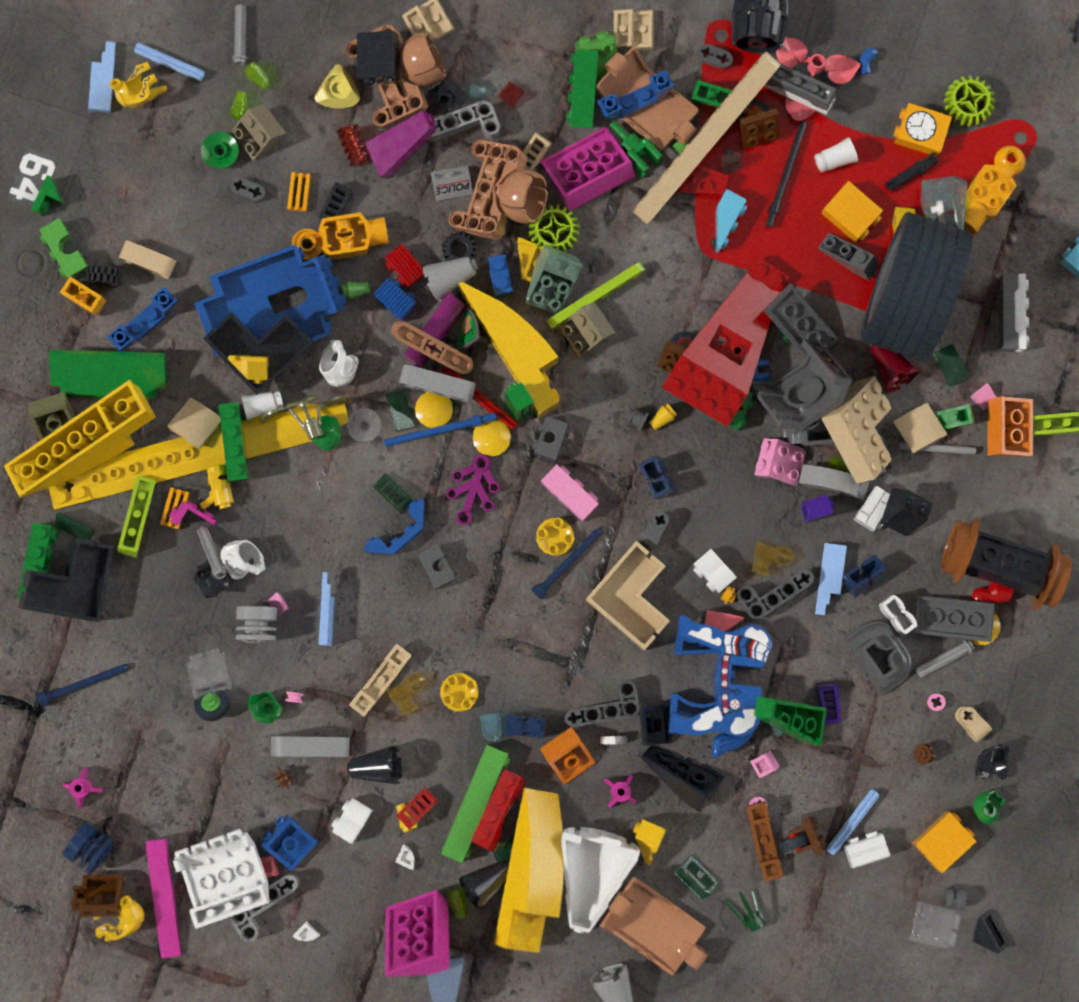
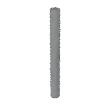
M899 442V450H911L906 442ZM930 444L920 451L975 455L976 447Z

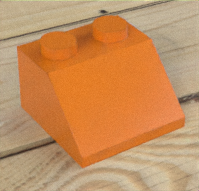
M572 727L540 748V751L564 785L596 763Z

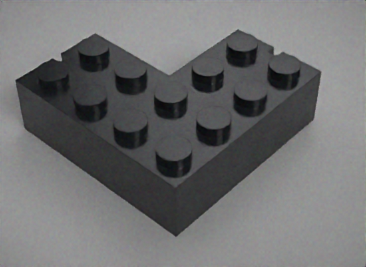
M233 311L219 323L221 328L216 326L203 338L256 395L314 343L303 329L300 332L297 330L299 325L289 314H286L262 338L258 339ZM229 355L269 356L268 380H264V384L252 383V380H247L228 360Z
M71 539L64 576L25 570L22 587L26 588V590L21 591L18 609L100 622L114 546Z

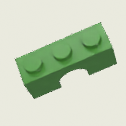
M60 218L39 229L42 233L40 239L45 246L48 245L51 252L49 254L54 262L58 261L60 265L58 270L63 278L67 277L69 279V277L77 279L87 273L88 264L78 250L72 254L63 253L64 244L71 240L72 237Z

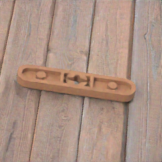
M401 320L393 324L391 333L402 343L459 374H467L472 370L473 361L466 354L406 321ZM428 343L429 345H434L440 351L437 352L436 350H431L425 344Z

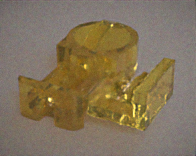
M761 540L756 542V548L753 552V556L756 557L758 555V557L754 560L751 572L768 577L770 574L767 571L768 566L772 565V563L779 566L789 565L794 559L793 551L788 547L779 545L776 548L761 544ZM786 550L790 553V556L783 553H779L778 551ZM777 556L789 559L790 561L782 564L777 560Z
M412 673L404 679V683L392 689H386L392 702L396 703L395 700L398 701L397 705L403 717L419 709L417 704L414 705L412 701L413 696L411 695L422 691L426 686L425 677L420 673ZM415 675L421 676V678L409 683L411 677ZM421 681H424L420 689L411 688L412 686L420 683Z

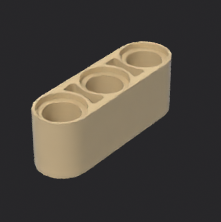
M127 240L118 257L126 263L166 279L170 278L176 264V260Z

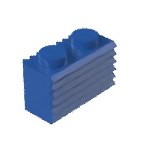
M499 255L487 258L495 299L512 296L513 289L506 256Z
M387 278L373 296L400 321H404L417 307L416 297L409 291L405 293L401 289L403 286L396 279L392 281L390 278Z

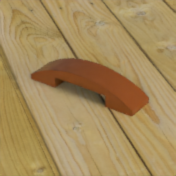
M766 802L748 805L746 808L763 879L766 882L782 878V868L775 847Z

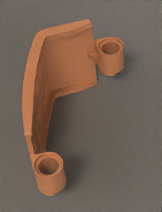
M633 46L624 56L617 52L605 64L608 73L596 84V88L601 98L615 93L617 98H620L648 85L649 77L656 74L646 65L639 50ZM672 89L658 103L621 119L643 138H648L657 149L663 151L674 139L685 144L698 131L690 122L699 113V110L676 90Z
M635 877L631 879L625 890L617 895L608 908L610 910L600 924V927L619 937L670 975H675L683 961L698 971L709 955L696 945L706 927Z

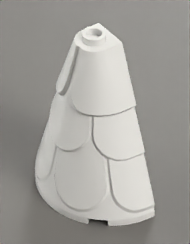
M574 827L563 831L561 842L567 890L565 897L569 926L575 932L589 933L608 908L609 901L621 887L623 880L637 862L640 849L634 843H631V845L627 844L626 838L607 831L581 827L580 831H575Z

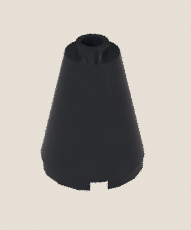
M391 745L351 759L347 764L348 775H351L352 779L394 785L400 784L398 779H402V759L397 757L396 753L400 752L399 748L396 745Z
M501 860L458 878L460 886L462 888L466 887V896L479 911H482L505 886L509 861Z

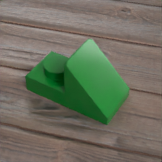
M48 175L31 207V210L40 216H43V213L48 211L50 200L64 205L55 181Z
M971 404L935 412V416L944 430L975 423Z

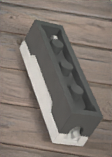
M782 64L764 85V87L825 115L830 110L836 96V88Z
M1003 273L999 277V352H1023L1029 346V336H1026V328L1029 327V317H1026V310L1029 308V299L1026 298L1029 281L1026 279V274Z

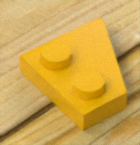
M518 237L521 280L530 283L536 261L543 246L540 245L536 248V243Z

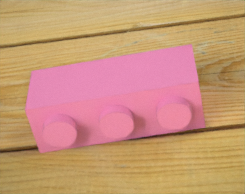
M556 464L541 480V484L583 522L598 506V498L591 491L587 493L583 489L584 485L577 478L573 480L569 476L570 472L563 465L559 467Z

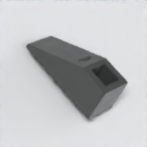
M830 233L827 234L818 247L819 250L845 268L868 281L880 266L873 254Z

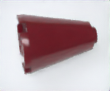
M871 345L870 352L887 393L900 390L901 385L904 383L908 385L918 376L917 367L903 355L877 347V345Z

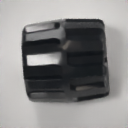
M734 0L731 18L732 44L742 51L758 54L765 53L766 51L772 53L780 50L784 45L788 23V0Z

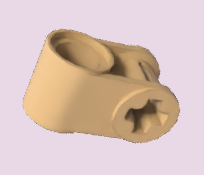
M960 707L956 710V720L976 743L992 731L990 725L981 718L975 709ZM964 712H968V714H967L968 719H964V717H965Z

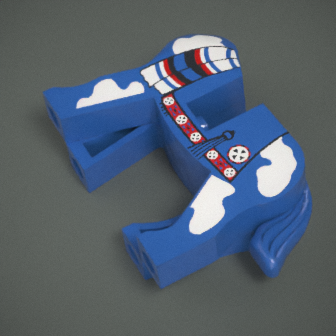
M679 616L674 655L717 654L713 677L715 701L707 704H695L683 699L678 694H670L668 733L700 736L711 732H722V734L715 736L712 741L711 755L714 758L721 756L727 751L741 747L752 737L760 723V719L754 716L756 698L761 697V687L730 684V681H734L735 669L731 668L732 666L764 667L772 650L771 637L764 628L758 625H747L733 632H725L710 625L695 623L687 616Z

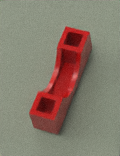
M505 769L503 770L471 838L475 845L492 853L494 852L501 837L504 818L513 802L518 800L526 783L521 776Z

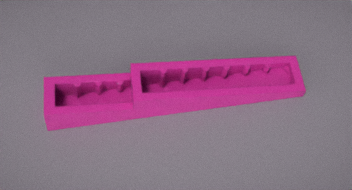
M168 839L149 840L145 844L161 958L181 956Z

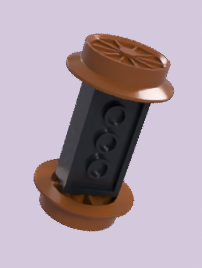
M975 517L970 523L957 520L944 548L940 570L952 575L953 584H958L965 573L1032 595V609L1037 611L1042 605L1055 608L1060 602L1069 581L1072 558L1061 554L1058 544L1052 545L1049 551L1045 553L979 531V518Z

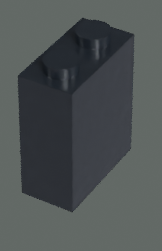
M395 31L357 33V79L364 82L365 85H374L378 81H382L384 84H391L393 80H399V35Z

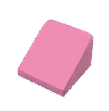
M988 383L970 396L982 411L988 407V399L996 398Z
M280 593L274 594L268 600L271 607L277 608V616L284 614L290 609Z
M771 750L750 761L759 779L780 767Z

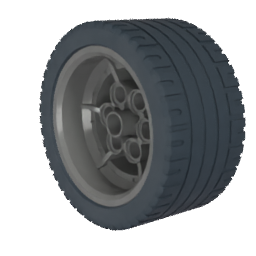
M906 212L893 235L877 276L863 322L862 342L874 346L877 345V347L888 349L889 351L922 362L928 361L942 337L957 300L971 253L972 233L926 217L922 218V216L911 212Z

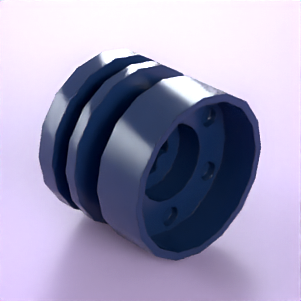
M85 822L68 842L62 856L72 863L82 858L79 868L83 869L88 864L85 872L90 875L106 860L114 840L109 838L104 843L106 834H102L96 839L95 836L98 829L89 822Z

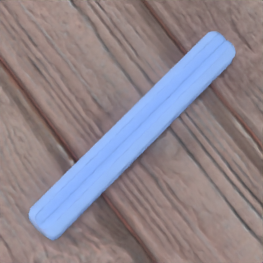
M137 43L134 48L136 54L198 81H202L205 75L203 70L141 43Z
M871 789L827 846L826 850L830 854L835 855L877 801L880 795L875 790Z

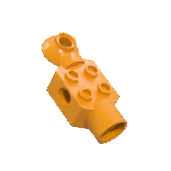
M1015 146L1001 148L995 155V165H984L959 200L962 208L955 217L954 222L961 229L977 234L985 221L991 222L1016 187L1012 176L1019 174L1025 166V156L1019 148ZM1007 157H1013L1015 163H1010Z
M361 212L323 218L319 232L312 229H303L298 231L292 239V246L297 245L298 248H302L305 255L303 259L315 258L320 253H323L327 258L330 257L331 260L367 255L370 246L388 244L385 218L366 220ZM306 241L313 244L309 249L303 248L302 245Z

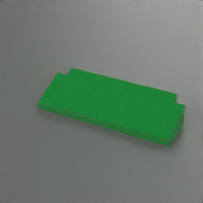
M49 351L50 386H60V393L65 392L67 397L103 398L128 380L138 385L145 398L149 400L156 397L157 389L166 388L168 372L165 353Z

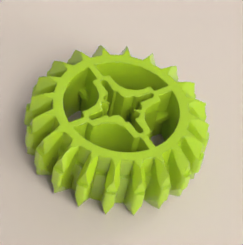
M971 75L968 76L967 80L964 76L960 78V81L956 79L953 85H949V91L945 93V97H947L944 99V104H947L945 111H950L948 116H954V122L960 120L961 126L965 122H967L968 127L972 125V122L975 126L979 122L984 123L986 117L989 118L991 116L990 111H993L995 108L992 104L995 103L996 99L991 98L994 96V92H989L991 85L985 86V80L980 83L979 77L972 80ZM962 90V98L956 102V93ZM983 101V110L977 112V104Z
M550 204L548 211L545 208L541 217L536 222L529 224V228L532 229L529 231V236H534L531 242H538L535 247L538 248L540 245L544 246L545 244L558 250L562 249L566 253V246L572 249V243H577L575 237L580 234V232L576 231L580 228V225L574 224L578 220L577 217L571 218L573 212L570 211L566 214L567 207H564L561 211L560 205L553 209L552 204ZM556 217L564 219L568 225L558 223ZM546 218H550L549 225L544 226L543 229H539V226L542 223V221H544ZM553 223L554 227L558 229L556 233V238L554 233H552L551 231ZM566 231H570L569 236L559 243V236ZM540 235L550 237L553 244L543 240Z

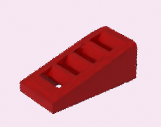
M424 788L396 817L410 830L438 800ZM405 812H407L414 820L412 821V820L405 814Z

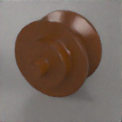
M930 744L918 745L914 750V758L920 764L931 763L935 759L936 752Z
M278 768V773L275 774L276 778L273 779L278 780L280 783L277 788L281 786L282 789L285 787L287 790L291 789L290 784L295 779L290 778L288 775L291 770L286 771L285 769L282 771L281 768Z

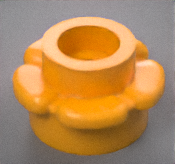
M727 586L720 598L725 601L724 604H727L728 601L732 603L737 593L734 592V587Z

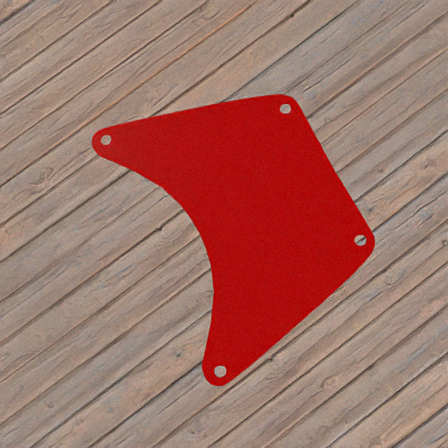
M717 19L711 22L706 29L704 45L708 44L728 51L733 58L732 64L728 69L721 70L702 63L701 81L733 90L761 57L758 53L742 51L732 44V24L729 20ZM717 30L726 31L728 36L725 41L719 42L715 39ZM708 50L703 52V57L707 58L709 55ZM723 56V58L720 59L722 64L728 62L726 60L727 57ZM763 86L751 101H762L767 104L770 110L777 109L779 114V138L744 149L741 144L740 125L736 118L700 161L699 165L730 176L725 191L728 189L745 198L747 209L742 217L738 216L735 222L738 225L734 233L729 232L727 238L730 240L725 249L721 248L719 253H717L710 243L716 237V209L723 195L695 194L697 242L701 251L712 259L749 270L758 256L788 274L790 277L786 283L867 311L877 276L894 235L892 222L895 207L914 209L915 214L922 216V218L926 217L939 222L938 213H931V207H935L936 204H942L943 202L946 223L961 229L954 222L955 217L962 208L959 200L984 165H995L994 158L996 153L1005 146L1019 148L1023 152L1026 161L1037 141V133L1028 122L1009 119L970 132L945 137L942 150L937 156L939 163L927 169L923 175L919 174L890 193L888 191L889 188L887 189L884 184L886 181L914 165L915 161H920L930 154L894 143L895 139L853 130L814 111L810 117L801 120L807 123V127L780 203L779 215H776L773 227L768 228L765 226L769 215L768 209L775 198L800 121L794 120L788 113L785 106L786 96ZM699 103L698 131L717 110L716 107ZM1017 132L1026 134L1027 141L1024 144L1015 142L1014 136ZM849 137L855 148L858 162L820 172L814 155ZM1007 157L1010 163H1015L1013 157ZM848 181L883 210L879 215L882 217L875 226L871 224L867 229L869 233L863 240L859 238L856 242L821 214L827 204ZM828 233L875 256L880 266L869 281L854 274L818 249Z

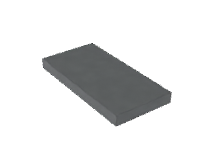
M789 284L763 310L805 359L808 353L801 346L803 339L821 341L827 350L839 340L793 284Z
M917 595L915 609L917 626L913 629V634L991 642L995 604Z

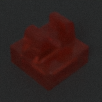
M509 81L498 95V98L514 108L524 95V91Z

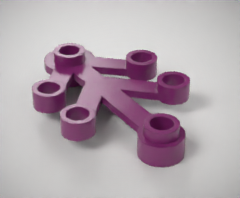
M485 454L475 456L472 465L452 473L453 480L461 482L464 476L475 472L472 480L456 488H450L446 492L449 500H455L458 495L469 490L463 510L459 511L456 516L457 522L462 526L470 524L472 520L470 511L476 493H478L483 503V509L486 512L494 509V503L489 500L480 482L482 474L489 484L488 489L492 494L499 492L500 485L495 482L489 470L491 460ZM479 461H484L486 463L485 466L479 467ZM456 473L461 474V478L458 480L454 478ZM491 485H497L498 489L496 491H492L490 488ZM450 491H454L456 495L455 497L450 498L448 496V493ZM487 502L492 504L491 509L485 508ZM462 515L468 516V520L465 522L461 521L460 518Z

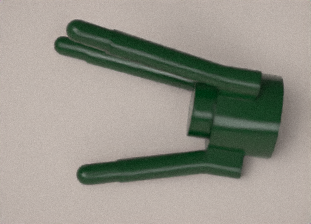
M751 890L756 907L754 912H752L743 893L739 891L741 900L749 913L746 915V919L728 899H725V903L742 921L745 928L749 927L751 932L757 931L765 925L762 920L764 916L761 912L755 890Z

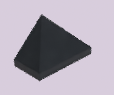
M987 910L977 920L973 942L998 954L1009 943L991 911Z

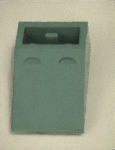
M544 244L535 264L525 303L554 314L559 313L583 267L579 258Z

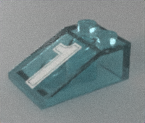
M955 176L922 180L921 203L924 217L963 230L967 181Z

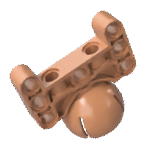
M384 25L372 31L393 30L399 35V80H393L391 84H384L382 81L377 82L386 106L373 114V122L384 130L393 128L421 111L425 112L428 103L420 87L435 85L446 77L445 67L436 46L430 45L433 42L426 32L415 34L403 43L400 33L391 25ZM357 39L349 42L345 49L347 55L357 61V54L354 55L353 52L357 48ZM420 100L419 107L414 108L415 101ZM403 108L402 115L397 116V111ZM386 115V121L381 124V118Z
M484 140L475 141L471 151L483 164L468 211L453 212L449 217V224L457 231H460V233L466 232L468 235L498 240L504 235L507 217L522 224L534 223L541 217L547 202V190L544 189L547 183L541 174L532 170H524L527 156L518 147Z

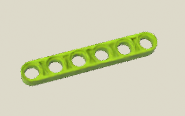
M641 262L634 264L547 320L548 325L552 330L559 327L581 307L594 301L597 303L641 275L645 268Z

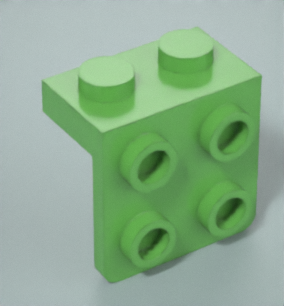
M607 31L599 32L596 34L597 36L591 38L589 36L581 37L578 39L579 41L574 42L576 49L598 51L596 80L602 79L608 73L605 64L618 52L614 36Z

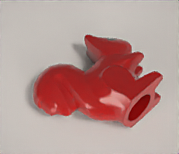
M990 582L988 588H976L972 593L971 599L976 602L1001 604L1010 601L1014 589Z

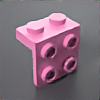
M764 438L754 475L773 478L796 486L799 482L806 450L779 439Z

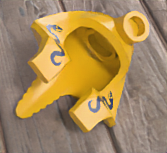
M148 62L136 65L133 74L126 82L114 79L109 83L111 89L115 91L117 101L122 106L138 109L167 91V86L149 89L153 83L158 82L154 74L144 78L141 83V73L151 69Z
M124 896L120 901L121 916L118 917L120 920L119 925L114 927L106 923L95 929L96 936L101 938L106 935L104 940L110 942L136 932L144 921V911L140 904L129 896Z

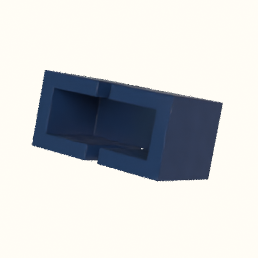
M653 456L638 464L645 480L655 479V482L647 483L654 499H662L677 491L671 476L666 475L668 470L662 457Z
M875 554L861 563L862 575H860L859 566L845 573L843 584L853 597L856 598L869 589V584L873 587L884 580L887 568Z
M507 715L505 735L522 736L523 732H525L526 737L544 738V718L528 717V721H524L523 716Z

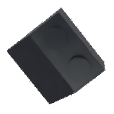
M892 487L880 524L903 536H908L927 522L933 503L909 490Z

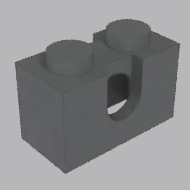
M547 416L545 421L541 420L538 431L541 432L539 439L535 438L532 449L535 450L534 455L556 462L568 423ZM551 434L555 440L552 443H547L544 441V436Z
M437 544L418 554L435 590L456 580L454 575L457 572L453 564L449 565L446 561V558L449 556L444 547L440 548ZM437 561H441L444 563V569L435 571L433 568L434 564Z

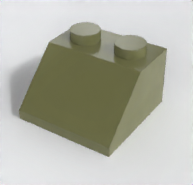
M65 392L28 403V416L40 441L74 418L72 407Z

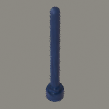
M595 529L543 583L535 584L531 589L532 592L542 600L547 595L548 588L602 534L601 529Z
M126 664L119 665L52 692L41 691L37 693L39 703L42 708L53 702V699L128 670V666Z

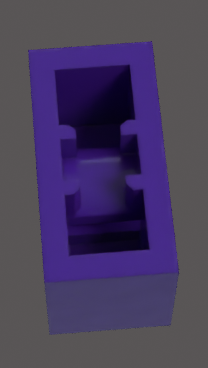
M828 495L805 501L800 507L805 522L808 523L831 515L834 504L832 499L828 498Z

